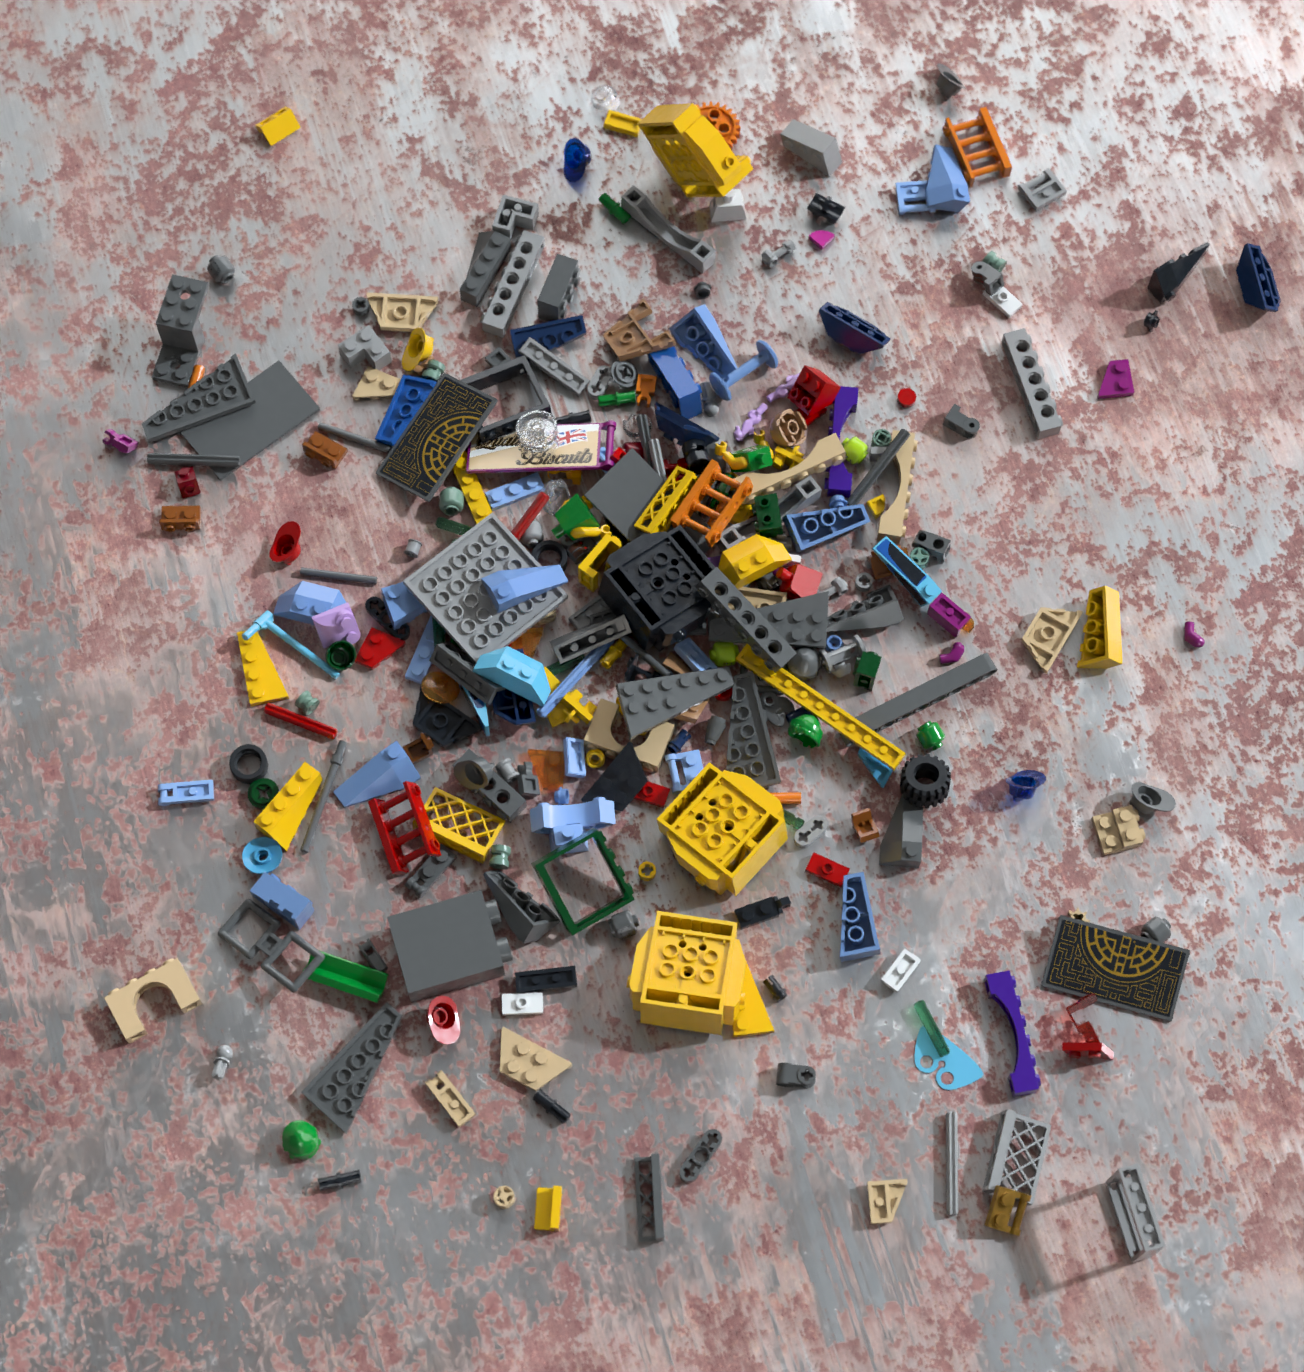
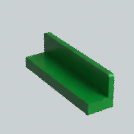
M322 952L325 955V959L308 978L309 980L377 1003L383 996L388 974ZM310 955L308 964L305 966L303 971L314 959L312 955Z

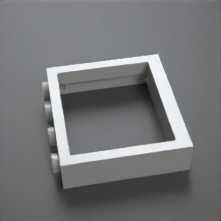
M1139 1163L1119 1168L1106 1181V1185L1131 1262L1133 1263L1153 1257L1166 1245ZM1116 1182L1117 1189L1112 1190L1110 1184Z

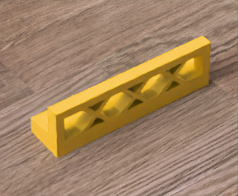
M676 466L634 524L635 528L647 534L666 532L672 524L670 519L698 480L695 473ZM679 473L685 475L682 480H675ZM673 488L672 494L665 496L666 491ZM662 503V508L654 512L656 505ZM652 519L648 527L643 526L645 520Z

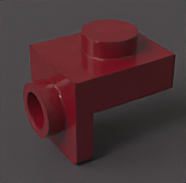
M193 466L181 468L174 472L183 499L201 493Z

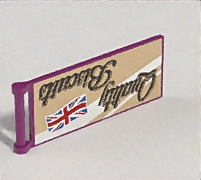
M608 420L604 423L530 425L527 428H521L509 435H503L485 443L481 442L476 433L468 445L466 471L468 474L596 469L609 471L614 466L610 456L613 453L616 422ZM601 430H606L605 461L600 462Z

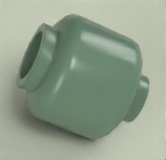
M448 487L440 492L439 508L445 515L455 516L463 510L464 495L461 490L456 487Z

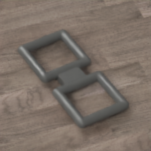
M246 899L218 931V936L248 959H253L261 950L268 956L261 964V969L291 992H296L325 959V955L293 931L288 932L283 939H280L274 933L280 928L281 922L251 899ZM248 909H251L271 924L251 949H248L228 933ZM291 941L314 957L294 983L271 966Z

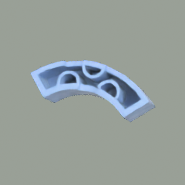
M596 797L593 801L573 805L539 803L537 807L530 809L531 832L550 834L555 826L582 824L585 829L595 828L597 830L616 824L614 801L605 800L604 797Z

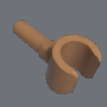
M430 356L421 366L417 365L412 370V374L421 377L430 359L434 360V357Z

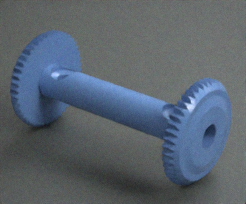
M758 340L756 347L759 353L724 378H721L715 372L710 374V384L721 399L725 401L731 400L732 396L728 388L763 363H766L773 369L778 367V358L768 343Z

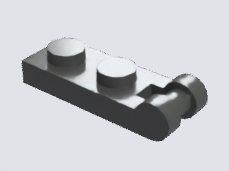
M442 844L439 849L441 856H430L405 883V886L409 890H414L416 892L415 895L419 898H422L457 858L454 853ZM420 879L424 882L422 886L417 883Z

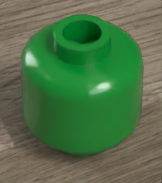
M928 721L917 728L916 737L924 749L932 748L934 751L943 745L942 741L945 739V733L937 722Z

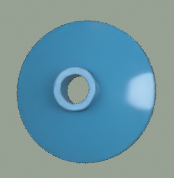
M258 837L251 840L245 846L242 860L245 867L252 873H270L281 863L282 849L272 838ZM263 856L267 857L265 860H260Z

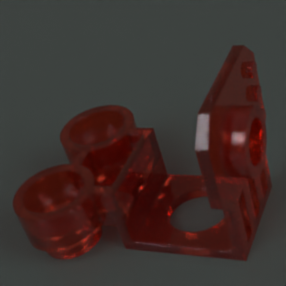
M1095 993L1082 997L1076 1003L1066 1007V1011L1078 1033H1082L1085 1042L1100 1043L1089 1021L1077 1026L1071 1015L1097 1001Z

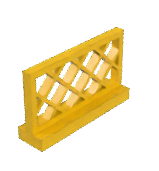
M437 787L433 789L424 805L426 812L433 810L435 812L436 819L429 821L435 838L440 844L484 864L487 854L506 820ZM437 794L444 797L446 803L435 805L433 799ZM458 804L462 806L463 811L453 814L450 806ZM447 807L450 815L439 817L437 809ZM477 813L480 815L481 820L470 822L468 814ZM465 815L467 823L457 826L455 818ZM415 818L413 820V830L418 828ZM452 819L454 827L447 829L442 826V821ZM490 821L499 824L496 829L489 831L486 826V822ZM483 824L485 832L475 834L472 826ZM469 827L472 835L467 837L461 836L459 830ZM487 836L489 841L487 846L484 847L478 844L477 838Z

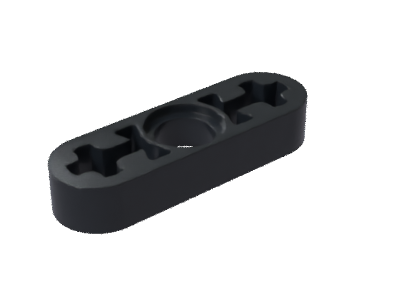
M370 597L366 601L367 612L386 631L403 641L409 638L410 628L408 624L405 623L400 626L401 630L405 628V634L398 635V630L392 628V623H384L382 621L383 617L388 615L384 602L380 598ZM372 603H378V608L382 611L380 614L375 608L371 609Z

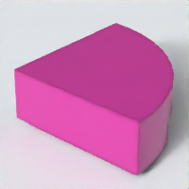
M819 230L811 233L808 239L820 249H823L834 239L835 235L829 231Z

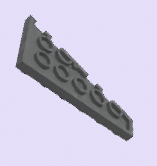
M829 591L757 608V611L791 647L826 649ZM724 617L710 620L709 641L747 643L740 639L738 632L733 627L726 624ZM741 618L742 622L748 625L747 620L745 618ZM755 632V636L761 639V635Z
M723 667L617 683L616 690L629 739L632 740L637 735L647 732L653 727L686 712L689 708L703 703V701L732 688L734 682L730 668Z
M753 671L735 675L733 679L726 771L747 775L763 788L780 784L782 782Z

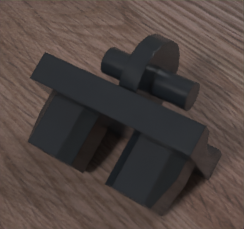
M816 193L807 210L835 224L843 214L845 207L832 201L830 196L826 198Z

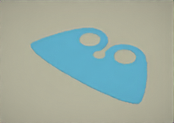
M922 1026L920 1028L914 1055L916 1067L922 1072L931 1073L936 1070L939 1061H944L945 1067L940 1068L936 1074V1081L940 1087L945 1090H953L971 1084L983 1077L984 1074L981 1068L953 1042L929 1027ZM927 1055L933 1059V1065L930 1068L922 1067L920 1060L923 1056ZM944 1072H950L954 1077V1081L949 1085L941 1081V1075Z

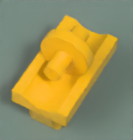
M798 445L794 448L786 447V449L777 446L772 466L781 470L784 464L790 466L789 469L800 464L804 460V454L799 452L800 446Z
M577 689L573 690L569 695L566 694L560 701L566 706L562 712L568 717L564 721L568 723L570 720H573L577 724L581 719L588 724L594 717L592 715L597 706L589 701L582 707L578 702L583 695Z

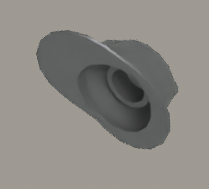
M941 63L937 64L940 75L936 85L945 98H949L951 95L955 96L962 88L966 89L959 77L949 67Z
M476 757L471 760L458 762L454 767V774L459 783L468 789L485 788L493 776L492 768L495 764L489 763L483 757Z
M1136 782L1132 785L1133 795L1129 804L1139 812L1149 814L1154 810L1168 812L1175 808V799L1167 791L1142 782Z

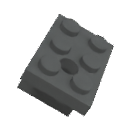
M172 274L156 320V326L163 345L152 374L154 381L188 388L194 366L197 365L205 341L199 316L209 289V282ZM184 293L190 294V297L188 299L184 300L180 298L181 295ZM172 364H181L178 369H171Z

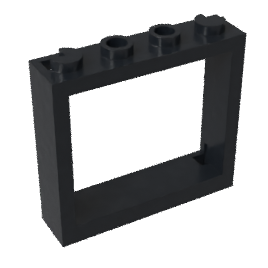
M525 355L460 380L478 390H482L526 373L541 402V405L484 427L482 425L477 431L482 443L490 440L493 441L498 437L509 435L516 430L527 428L534 423L552 417L551 406Z

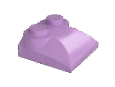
M348 602L312 617L323 648L329 647L336 641L344 640L354 644L360 639L361 634Z

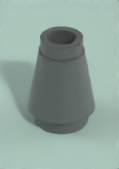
M711 715L707 722L705 743L713 746L716 745L726 727L725 719Z

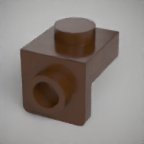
M421 733L420 738L403 746V750L414 765L433 755L432 748L434 744L429 736L426 738L424 733Z

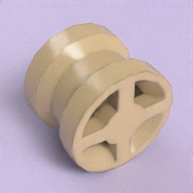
M500 1186L494 1191V1202L499 1208L508 1209L514 1204L515 1196L510 1187Z

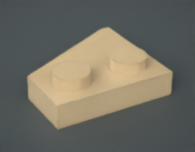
M368 366L352 397L354 400H359V398L392 399L401 379Z
M907 1179L867 1181L871 1225L892 1223L907 1185Z

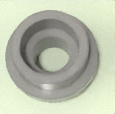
M841 662L834 666L835 670L832 673L833 675L836 674L837 678H840L851 672L850 663L845 664V662Z

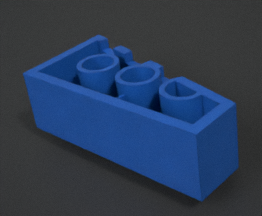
M675 346L647 354L657 377L661 378L663 388L666 393L670 394L674 408H679L680 415L691 419L702 414L700 397L702 389L699 383L694 382L691 371L686 370L682 357L679 358L677 356Z

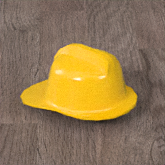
M415 328L409 337L402 357V367L405 371L413 370L420 361L426 360L432 354L434 339L426 335L422 328Z

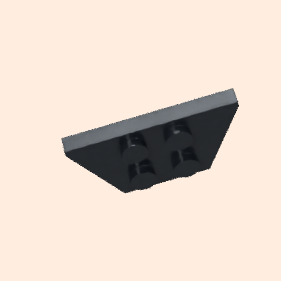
M423 684L420 686L416 713L413 719L414 728L424 733L427 737L429 736L431 740L443 748L451 746L482 730L480 724Z
M631 741L612 761L582 797L581 801L589 802L593 801L596 797H604L605 800L614 801V809L624 811L649 780Z

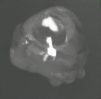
M562 479L548 481L541 490V492L550 497L543 510L554 517L563 502L572 498L568 486Z

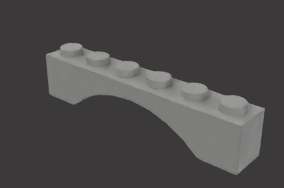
M633 185L621 196V207L631 217L702 274L715 262L716 251L703 240L694 238L674 226L637 187Z
M811 475L794 485L778 500L782 523L784 522L782 517L785 515L797 514L820 499L822 489ZM757 515L724 530L721 533L720 540L716 543L720 550L723 552L755 534L760 535V532L756 533L754 521H758Z

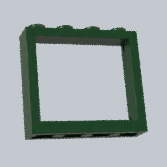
M595 828L590 829L531 863L567 932L572 936L635 900L632 895L634 893L630 883L626 884L623 878L625 876L623 869L620 865L617 866L614 861L616 856L611 848L608 849L605 841H607L602 831H598ZM592 838L622 896L574 923L544 865Z

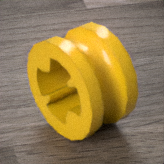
M650 861L641 863L638 868L639 877L644 881L654 879L656 876L655 865ZM645 867H649V870H653L650 872V875L648 876L645 875V872L642 873V871L645 870Z

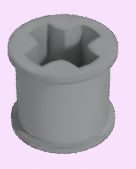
M408 539L404 554L409 557L418 558L422 543L415 539Z

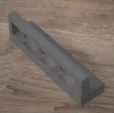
M451 641L436 645L429 661L487 705L492 703L497 692L506 689L473 672L472 670L476 664L463 650Z
M651 1154V1157H635L639 1242L664 1241L660 1155ZM640 1162H651V1171L646 1176L639 1171ZM651 1174H652V1181L648 1179V1177H649ZM645 1181L652 1185L653 1191L647 1197L640 1191V1186ZM646 1202L654 1207V1212L649 1217H646L641 1212V1207ZM649 1222L655 1228V1236L643 1237L642 1228Z

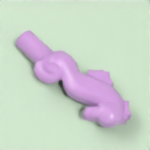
M799 374L794 376L788 375L787 384L779 385L775 392L767 396L768 401L771 403L779 397H786L789 394L788 390L792 389Z
M762 403L756 410L748 412L749 419L744 421L741 430L739 426L735 427L734 437L737 442L743 441L747 436L754 435L755 431L752 425L758 424L761 421V415L768 409L765 403Z

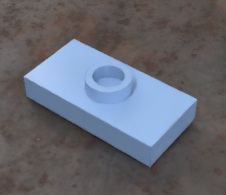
M566 737L563 739L565 776L584 778L586 776L584 740Z

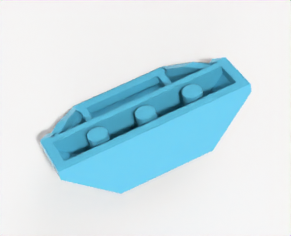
M508 646L480 655L472 670L480 676L542 707L551 692L543 664Z

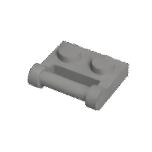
M1049 168L1044 170L1043 174L1027 183L1018 185L1019 192L1025 196L1035 211L1061 198L1067 192ZM1043 181H1049L1044 185L1036 188L1035 190L1030 191L1031 188L1042 183Z

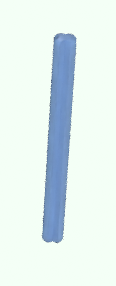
M615 640L591 650L552 692L544 706H540L536 710L538 716L545 718L609 649Z

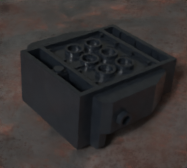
M679 525L668 533L664 531L643 534L610 554L606 561L598 594L616 616L625 615L631 629L630 634L641 648L646 651L654 646L660 652L666 646L683 641L687 634L703 625L712 607L711 603L698 593V589L695 586L716 567L683 527ZM715 589V593L721 596V592Z

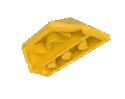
M755 534L723 551L718 568L739 589L791 562L792 559L782 543Z

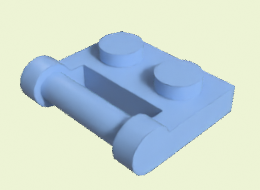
M929 180L896 183L895 189L899 215H904L907 212H936V209L928 208L927 204L904 205V202L926 200L925 189Z
M698 749L664 756L665 762L669 766L673 784L671 788L672 793L680 794L703 769L700 751ZM678 761H681L686 785L680 784L676 766Z

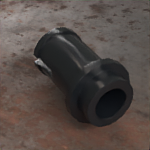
M771 975L768 978L773 985L767 979L763 981V984L773 995V1000L780 1002L787 996V990L781 987L774 975Z

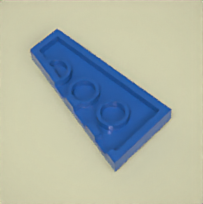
M403 375L375 440L394 446L437 382Z

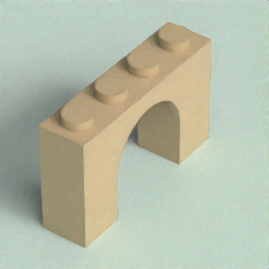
M600 699L584 738L586 749H599L606 757L615 759L625 746L617 743L611 733L619 713V704ZM665 722L653 727L647 740L643 744L634 747L644 771L658 773L667 750L668 742L671 740L674 732V724Z
M178 958L165 961L163 966L158 969L148 970L145 972V976L128 981L126 986L121 989H113L108 993V996L104 997L129 1044L148 1034L137 1014L138 999L146 990L152 987H164L170 990L184 1014L202 1005Z

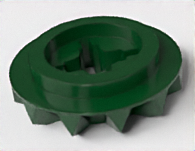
M258 779L249 786L248 799L252 806L264 809L278 794L279 788L271 779ZM259 790L263 792L267 790L269 799L265 797L259 799L261 796Z

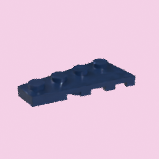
M583 315L510 330L516 358L522 356L518 351L529 337L551 352L587 334Z

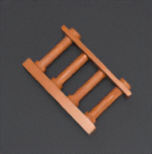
M987 107L979 108L976 119L952 125L949 117L945 119V124L942 128L944 136L949 139L969 188L973 187L975 177L998 171L1001 172L1003 178L1010 176L1012 165ZM979 126L983 130L982 134L959 140L956 135L958 131ZM981 141L988 142L990 146L989 149L965 155L962 149L964 146ZM988 156H992L996 160V164L971 170L968 163Z
M711 459L670 519L674 528L679 525L682 527L688 526L706 535L705 540L711 548L720 540L721 533L746 496L748 497L753 489L749 477L746 476L743 482L740 483L722 474L719 463ZM719 480L737 489L732 498H729L711 489L713 483ZM708 495L726 504V507L720 514L700 504L702 499ZM694 511H699L716 520L711 529L690 519Z

